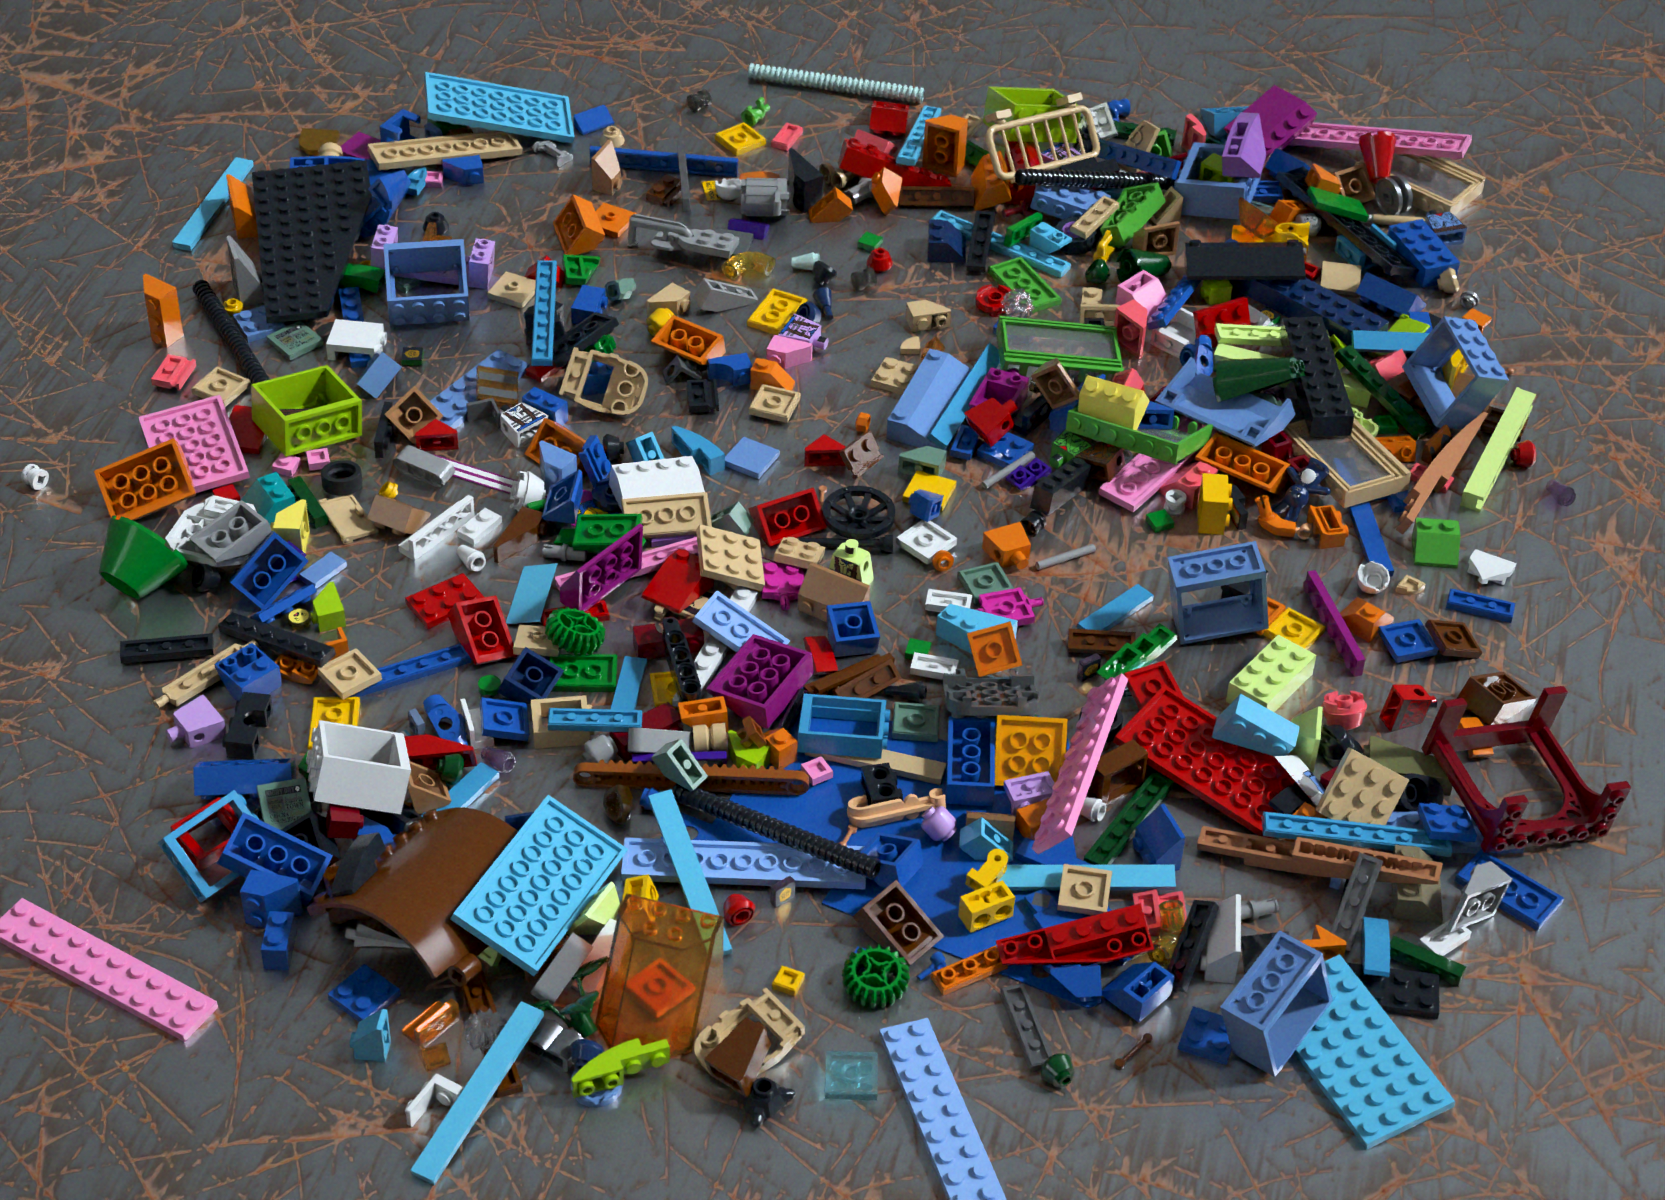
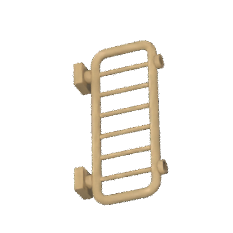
M1081 92L1056 99L1057 107L1065 105L1066 108L1008 122L1005 121V118L1012 116L1011 109L997 111L985 116L986 123H995V125L987 129L985 138L994 172L999 179L1010 180L1011 184L1015 183L1014 176L1016 171L1004 131L1012 128L1016 130L1026 169L1060 168L1061 165L1094 156L1096 158L1099 155L1100 143L1092 114L1087 107L1076 105V102L1083 100ZM1076 113H1083L1093 146L1092 152L1085 153L1075 116ZM1072 115L1082 153L1073 157L1071 156L1061 117ZM1058 118L1068 158L1057 160L1047 120ZM1042 121L1044 122L1054 159L1053 162L1045 164L1042 160L1033 123ZM1020 126H1030L1040 165L1029 167L1019 130ZM1001 131L1011 172L1004 173L1001 169L993 140L995 132Z

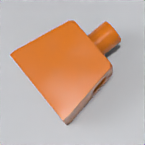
M1016 522L983 532L982 549L995 562H998L1001 567L1005 568L1016 565L1018 569H1024L1029 563L1031 543L1021 522Z

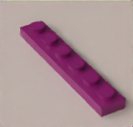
M1316 570L1307 571L1306 581L1303 582L1305 593H1308L1311 598L1312 606L1317 609L1320 620L1327 627L1330 638H1333L1337 651L1342 654L1346 667L1350 669L1354 677L1361 676L1366 660Z

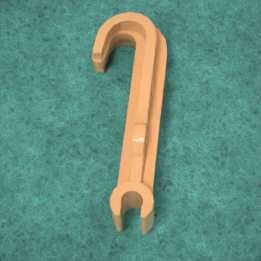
M941 788L932 789L929 792V796L918 798L915 794H909L905 797L904 801L895 799L867 806L868 800L866 795H862L848 802L847 816L852 825L858 828H868L899 821L905 816L908 819H915L919 816L920 812L926 811L931 806L934 809L939 806L946 808L945 795H942Z

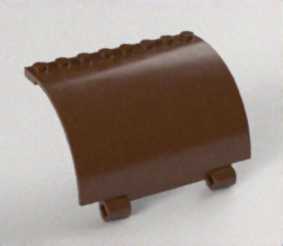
M465 807L448 808L440 811L431 809L423 814L424 818L408 825L409 830L395 835L392 838V843L385 844L386 850L375 860L378 871L354 894L333 897L331 893L332 883L329 891L313 898L314 902L306 908L310 916L327 913L334 907L352 909L371 916L404 940L419 957L432 979L437 978L449 968L448 976L450 980L458 986H464L481 971L482 965L477 956L489 945L453 922L450 918L518 831L503 820L480 810Z

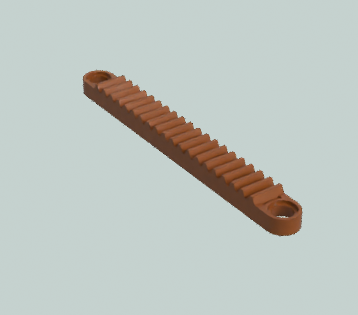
M601 759L598 763H579L574 767L573 781L581 787L611 788L619 784L628 786L629 789H645V787L651 789L653 787L656 790H672L676 784L674 781L666 778L657 765H652L650 761L643 765L641 761H638L636 764L628 761L627 764H624L622 760H619L618 763H614L613 760L605 763ZM705 763L702 768L708 777L697 786V788L708 792L802 795L809 789V776L803 771L784 770L783 766L775 770L773 766H770L769 769H765L764 766L756 769L752 765L748 769L745 765H742L740 768L732 765L731 768H728L726 764H723L722 767H718L717 764L709 767ZM580 773H588L591 776L583 777ZM801 781L803 784L794 785L791 782Z

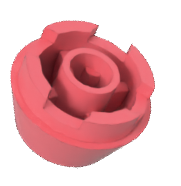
M1334 691L1324 696V702L1321 707H1323V714L1328 725H1340L1349 730L1357 728L1362 724L1367 703L1364 701V695L1360 692L1350 691V695H1338V691Z

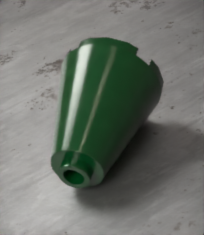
M1125 248L1117 256L1116 262H1119V269H1116V273L1121 283L1142 270L1157 278L1168 274L1172 264L1167 255Z

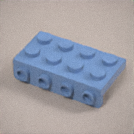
M1037 185L1030 207L1061 219H1067L1068 217H1081L1103 195L1111 198V196L1103 191H1096L1089 187H1049ZM1103 223L1097 228V231H1101L1100 228Z

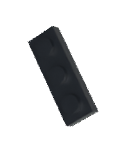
M384 402L374 439L375 458H384L385 451L390 448L389 436H393V423L384 414L393 406V402Z

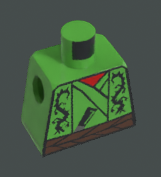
M1065 428L1052 442L1049 459L1050 465L1055 469L1061 465L1063 466L1097 441L1066 431Z

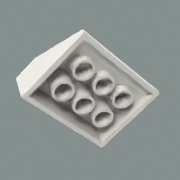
M692 456L611 465L609 486L621 511V499L705 492L699 468Z

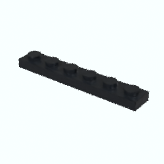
M234 612L218 624L219 631L247 642L254 639L261 647L321 668L336 655L335 649L332 646Z

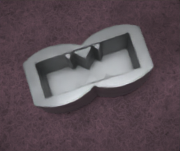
M542 1018L525 1044L524 1050L535 1058L547 1061L553 1067L568 1072L574 1064L571 1060V1043L577 1039H583V1037L577 1031L563 1029L553 1019Z

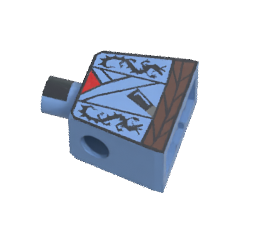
M1430 210L1426 214V224L1445 246L1464 243L1467 227L1451 212L1437 213L1435 210Z

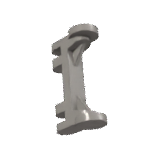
M549 140L537 141L533 144L532 150L534 152L546 151L557 158L555 164L558 167H562L564 163L573 159L572 154L565 150L559 151L556 149V144L551 143Z

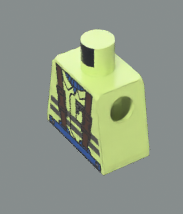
M849 539L841 543L832 555L829 569L870 585L874 579L870 553L858 548V541L855 539Z

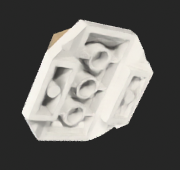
M213 495L205 499V502L185 510L165 538L167 547L172 552L177 549L190 565L208 564L215 567L219 572L232 573L236 568L244 564L252 553L215 562L194 545L189 538L239 501ZM246 503L247 505H249L252 509H254V510L256 511V509H255V507H254L253 504Z

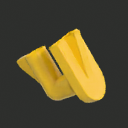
M1106 230L1103 238L1098 243L1097 251L1093 255V261L1103 259L1107 262L1115 251L1114 247L1108 245L1112 240L1109 230Z

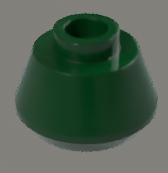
M1096 259L1088 267L1085 273L1087 281L1096 284L1107 281L1110 276V269L1103 259Z
M457 753L444 755L442 759H438L436 773H439V778L450 785L457 784L462 776L464 758Z
M1054 1054L1041 1067V1078L1055 1087H1065L1073 1080L1074 1068L1072 1060L1067 1054Z

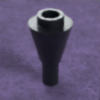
M923 681L899 686H888L884 688V694L898 695L921 704L922 700L927 697V686H924Z

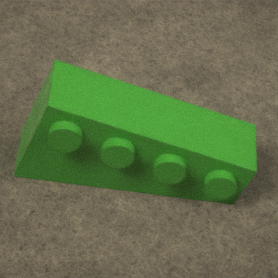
M1158 182L1124 188L1117 200L1119 208L1100 228L1103 236L1106 230H1109L1112 235V240L1108 245L1116 248L1125 246L1133 237V233L1140 230L1166 202Z

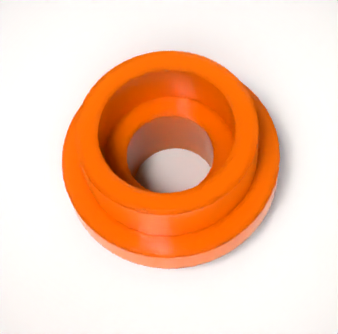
M945 550L936 552L932 559V564L937 571H947L954 563L952 554Z

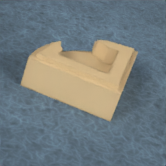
M919 336L905 340L901 344L900 354L919 355Z
M1406 575L1396 586L1395 592L1405 595L1418 594L1425 589L1426 583Z

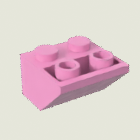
M1142 270L1118 285L1115 305L1121 306L1134 299L1147 308L1148 321L1167 295L1159 279Z

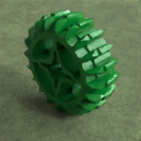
M565 607V609L558 608L553 610L545 623L547 639L551 640L553 645H558L559 649H565L567 652H573L575 655L577 653L584 656L586 653L592 655L593 652H598V649L605 640L603 623L599 622L597 617H592L591 613L587 614L583 610L579 611L576 608L570 609Z
M868 944L866 950L859 947L857 953L851 952L849 959H846L844 963V969H842V984L846 988L847 995H853L854 1002L861 1000L862 1006L867 1003L871 1004L872 1009L876 1004H879L883 1009L886 1002L893 1006L895 999L900 1001L903 993H906L910 981L908 965H905L904 957L899 958L898 951L891 953L889 946L885 950L881 949L879 944L876 948H872ZM864 967L865 971L862 972L861 976L857 977V972ZM894 975L895 980L888 984L887 981Z

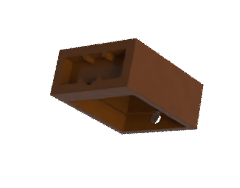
M1132 739L1100 756L1086 796L1101 799L1103 803L1108 805L1140 788L1144 783L1148 753L1145 748ZM1125 768V770H1123V771H1121V772H1119V773H1117L1116 775H1114V776L1111 777L1112 774H1114V773H1116V772H1118V771H1120V770H1122V769Z

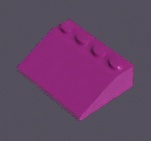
M1276 85L1272 86L1243 111L1244 113H1259L1266 150L1264 165L1275 148L1284 149L1313 123L1318 114L1304 100ZM1235 119L1224 127V130L1228 134L1230 133L1231 127Z
M638 524L576 570L560 587V602L570 609L576 608L579 611L583 610L585 612L641 570L643 525Z
M753 634L709 684L706 692L713 697L723 696L726 706L743 719L750 716L759 726L768 729L794 698L797 690L802 688L813 675L812 653Z

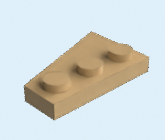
M1143 120L1128 136L1129 139L1124 145L1150 152L1160 128ZM1118 164L1120 169L1129 173L1141 171L1139 169Z

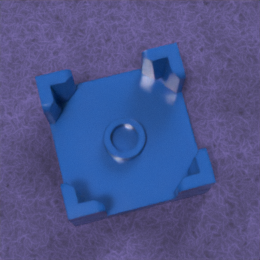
M404 109L400 110L379 126L381 142L420 139L410 135L409 120L420 124V116Z

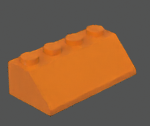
M1216 432L1195 457L1197 461H1202L1220 471L1275 494H1278L1288 481L1286 469L1290 467L1289 463Z

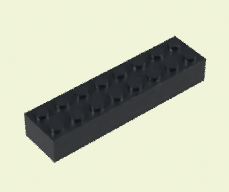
M1322 317L1282 318L1280 341L1285 357H1294L1296 360L1301 359L1305 365V376L1294 379L1293 383L1310 437L1351 436L1354 413Z

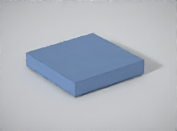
M743 437L725 456V466L759 479L780 456V450Z

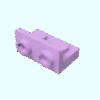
M1049 771L1004 780L1003 787L1011 802L1012 815L1016 816L1017 809L1051 797L1053 793L1052 788L1055 783Z

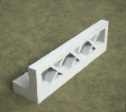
M467 495L398 545L399 552L415 561L475 516L473 497Z

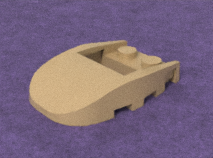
M574 347L559 394L590 410L626 416L637 411L642 405L648 388V377L642 367L630 360L627 361L620 358L619 355L601 353L596 350L583 352L578 351V348ZM592 360L614 367L602 405L580 398Z
M767 988L762 989V996L753 1001L748 997L739 1002L740 1006L729 1012L725 1010L718 1015L719 1020L713 1026H707L699 1034L695 1041L694 1051L699 1063L709 1072L704 1058L746 1017L749 1018L754 1014L781 1041L780 1047L771 1055L768 1054L765 1057L759 1074L783 1059L805 1034V1027Z

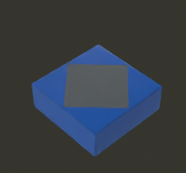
M1046 888L1024 896V903L1033 914L1058 905Z

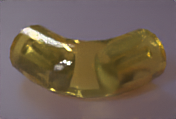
M746 251L729 258L722 265V271L730 279H736L746 271H757L764 275H770L774 270L776 259L764 253Z
M1167 900L1159 905L1160 931L1158 938L1153 943L1154 951L1148 952V956L1152 962H1156L1160 966H1166L1170 962L1185 924L1183 902L1179 900Z

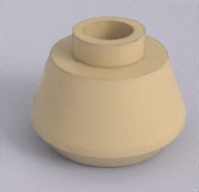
M609 126L604 129L599 139L602 146L608 139L612 140L614 148H620L625 142L620 129L615 126Z
M1448 268L1440 274V278L1437 279L1439 290L1443 289L1444 293H1457L1460 290L1454 269Z

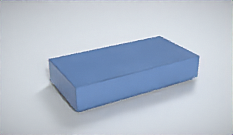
M329 552L299 574L300 580L307 585L313 584L317 589L345 569L347 561L333 552Z

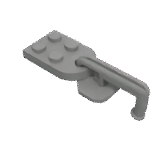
M633 214L629 218L627 245L629 247L638 245L639 242L636 239L637 227L660 231L651 241V245L654 248L667 251L686 249L693 252L730 258L739 245L740 237L730 233H715L714 230L689 229L680 222Z

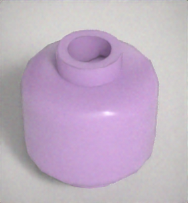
M931 806L922 814L924 820L921 827L934 841L942 840L945 842L957 830L955 827L957 823L955 817L944 806H939L935 809Z

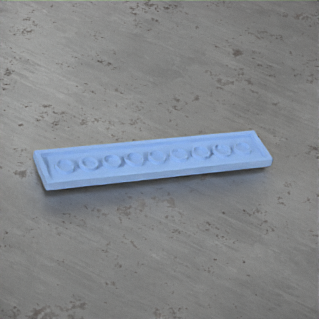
M625 837L624 847L628 850L622 860L621 880L649 874L652 882H679L663 839ZM691 840L707 884L787 886L795 881V887L865 889L866 877H863L861 874L850 872L848 869L830 864L828 861L825 862L822 859L816 858V856H811L803 851L785 846L784 843ZM865 846L847 847L854 849V851H861Z
M928 1018L880 1029V1039L947 1200H1007Z

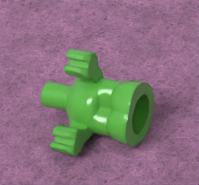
M763 97L756 100L757 106L753 107L750 105L741 113L743 122L750 127L761 121L766 112L770 110L768 104L764 105L765 99Z

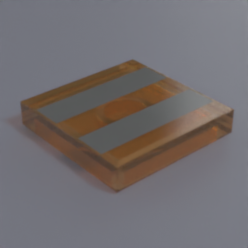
M478 366L476 370V401L493 398L496 405L500 407L508 405L512 408L518 405V372Z

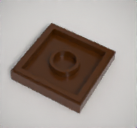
M1428 619L1425 623L1426 629L1442 655L1479 658L1482 651L1464 622Z

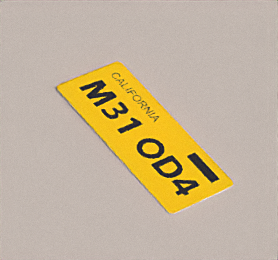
M715 181L702 182L707 201L721 200L716 192Z

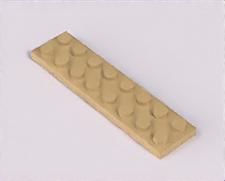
M503 131L368 144L367 149L378 170L408 168L412 166L423 167L431 164L441 165L443 164L442 159L480 155L481 159L522 155V147L514 134H508Z

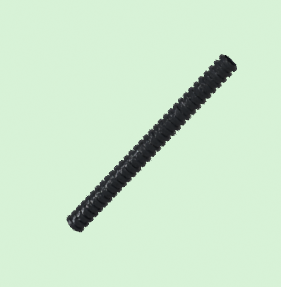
M1018 168L1014 176L1015 183L1018 186L1038 185L1124 189L1158 182L1161 190H1168L1171 186L1174 188L1175 184L1174 179L1153 173Z
M206 280L195 282L192 291L251 384L270 380Z
M676 783L672 789L676 802L703 811L705 814L715 816L718 819L727 821L735 826H740L760 836H765L780 844L784 843L785 846H790L798 851H803L805 854L816 856L818 859H822L825 862L828 861L830 864H835L843 869H848L850 872L861 874L870 880L876 878L880 872L881 861L878 858L874 859L865 853L854 851V849L848 848L845 845L842 846L840 843H835L827 838L809 833L807 830L784 823L764 813H759L743 805L740 806L738 803H734L731 800L728 801L726 798H721L696 787L693 791H690Z

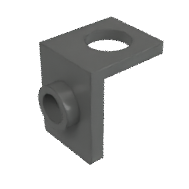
M679 355L662 371L667 384H670L681 371L697 380L702 378L698 365L692 360H686ZM675 367L673 374L669 376L671 368Z
M493 398L466 404L468 422L493 417L497 428H501L500 411Z

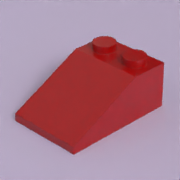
M873 101L869 129H873L874 133L891 131V135L901 136L902 133H906L909 105Z
M678 549L667 557L642 593L641 598L679 614L707 590L714 586V579L700 576L699 556L691 554L687 550Z
M496 595L456 602L447 615L455 636L475 665L518 656L513 654L514 643Z

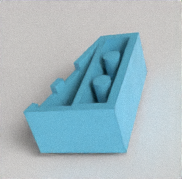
M949 604L937 615L936 635L972 654L966 633L1011 621L1016 639L1018 620Z
M1240 694L1217 717L1212 738L1272 756H1286L1296 746L1300 727Z

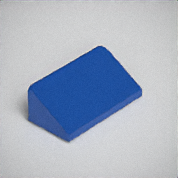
M605 105L573 116L574 127L582 135L614 124V120Z

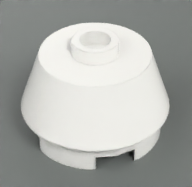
M528 470L516 473L519 479L513 482L510 499L514 500V503L510 504V508L516 509L518 512L522 506L527 507V503L545 498L544 480Z

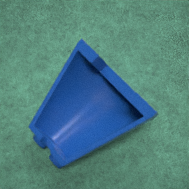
M404 170L382 176L368 188L373 195L372 203L369 205L363 220L364 224L360 236H373L376 234L378 224H388L411 185V180Z

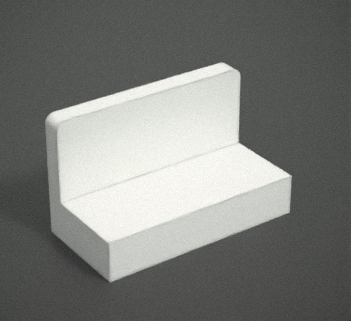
M465 698L460 699L461 714L465 719V729L470 746H473L474 749L494 746L493 737L482 736L480 708L468 710Z

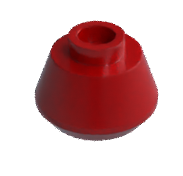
M876 248L870 253L866 264L870 270L883 273L892 267L893 261L887 250Z
M1529 440L1514 445L1510 451L1511 460L1516 465L1530 468L1536 461L1535 445Z
M742 894L730 895L723 904L725 922L733 926L747 923L754 915L755 904Z

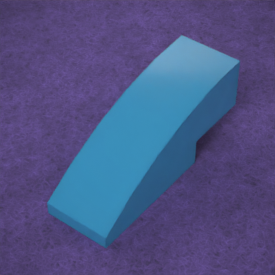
M678 426L671 427L672 444L683 456H692L696 465L701 464L710 475L725 470V453L716 445L692 431Z
M1363 917L1360 934L1363 972L1369 975L1389 977L1390 934L1388 920Z

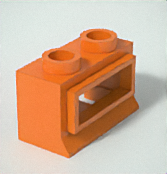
M1309 505L1306 521L1308 524L1313 523L1312 531L1314 535L1321 534L1318 545L1319 549L1344 547L1349 531L1347 525H1343L1341 522V512L1336 511L1334 505L1317 507Z

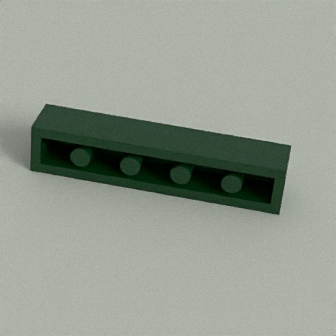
M301 476L288 479L287 487L295 496V501L306 500L309 523L313 524L315 529L328 525L326 512Z
M1393 936L1390 941L1391 959L1425 973L1439 974V979L1459 986L1464 977L1466 966L1396 936Z

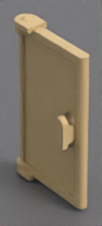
M353 494L329 500L324 498L318 501L326 512L327 519L337 531L344 544L352 543L354 539L378 533V529L371 520L367 519L368 515Z

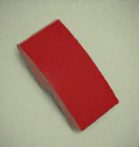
M826 635L803 638L805 650L812 653L814 676L830 675L838 671L835 656Z

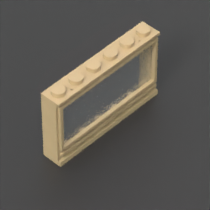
M1394 153L1390 176L1399 174L1408 181L1413 194V206L1426 212L1430 210H1435L1437 213L1451 212L1454 216L1482 193L1486 178L1442 157H1417L1411 154L1397 155ZM1361 159L1359 162L1356 161L1355 166L1365 163L1364 159Z
M1355 418L1351 436L1310 437L1305 420L1290 423L1282 430L1293 441L1292 454L1294 457L1305 454L1309 459L1313 457L1328 466L1329 474L1320 482V485L1328 487L1331 490L1330 495L1343 508L1409 490L1411 472Z

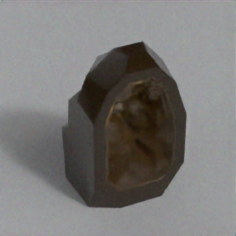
M618 784L611 787L604 794L603 806L606 814L612 821L620 825H624L631 819L630 812L633 808L632 802L634 798L628 786Z

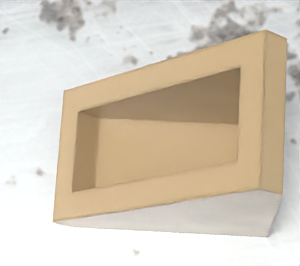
M1172 186L1163 195L1166 202L1150 218L1156 225L1181 219L1183 197Z

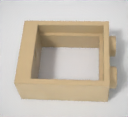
M586 695L531 700L535 749L584 745L585 742L590 740V735H594V731L548 730V728H543L542 718L548 717L549 708L592 709L591 704L587 705Z

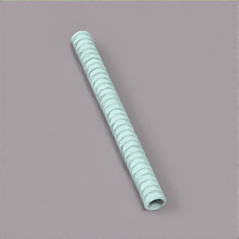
M753 63L748 68L749 79L754 78V80L759 79L763 81L764 79L766 82L770 80L772 83L776 81V83H787V85L792 83L793 86L798 84V86H809V88L813 86L815 89L819 87L821 90L825 88V90H836V92L841 90L842 93L847 91V93H858V95L862 93L864 96L869 94V96H880V98L885 97L886 99L890 97L892 100L896 98V100L902 99V101H913V103L918 101L920 104L924 99L923 87L918 89L917 86L913 88L912 86L907 87V85L902 86L901 84L897 86L895 83L893 85L890 83L885 84V82L880 83L879 81L875 83L874 80L869 82L867 79L865 81L863 79L858 80L857 78L852 79V77L847 79L846 76L843 78L841 76L836 77V75L830 76V74L826 76L824 73L819 75L818 72L816 74L814 72L808 73V71L803 72V70L798 72L797 69L792 71L790 68L789 70L786 68L781 69V67L776 68L775 66L770 68L769 65L765 67V65L759 66V64L754 65Z

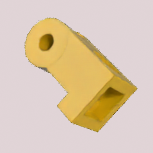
M1001 849L991 850L987 855V861L978 871L972 868L967 873L965 884L976 891L997 883L1007 870V853Z

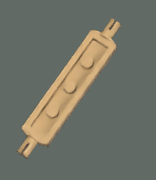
M253 639L244 646L236 643L163 687V695L153 700L154 706L159 709L167 703H172L175 706L184 703L221 680L215 669V663L250 643L259 647L258 643Z

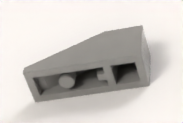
M703 278L693 297L701 310L714 312L756 304L759 301L754 292L749 288Z

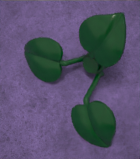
M601 957L579 967L571 979H576L580 997L576 1001L566 1005L560 1011L550 1004L548 999L531 1004V1006L542 1011L551 1010L566 1023L568 1028L573 1027L583 1038L590 1036L597 1030L590 1015L599 992L596 990L585 994L582 981L585 976L592 974L600 968L604 962H609V957ZM570 1014L571 1019L569 1020L564 1015Z

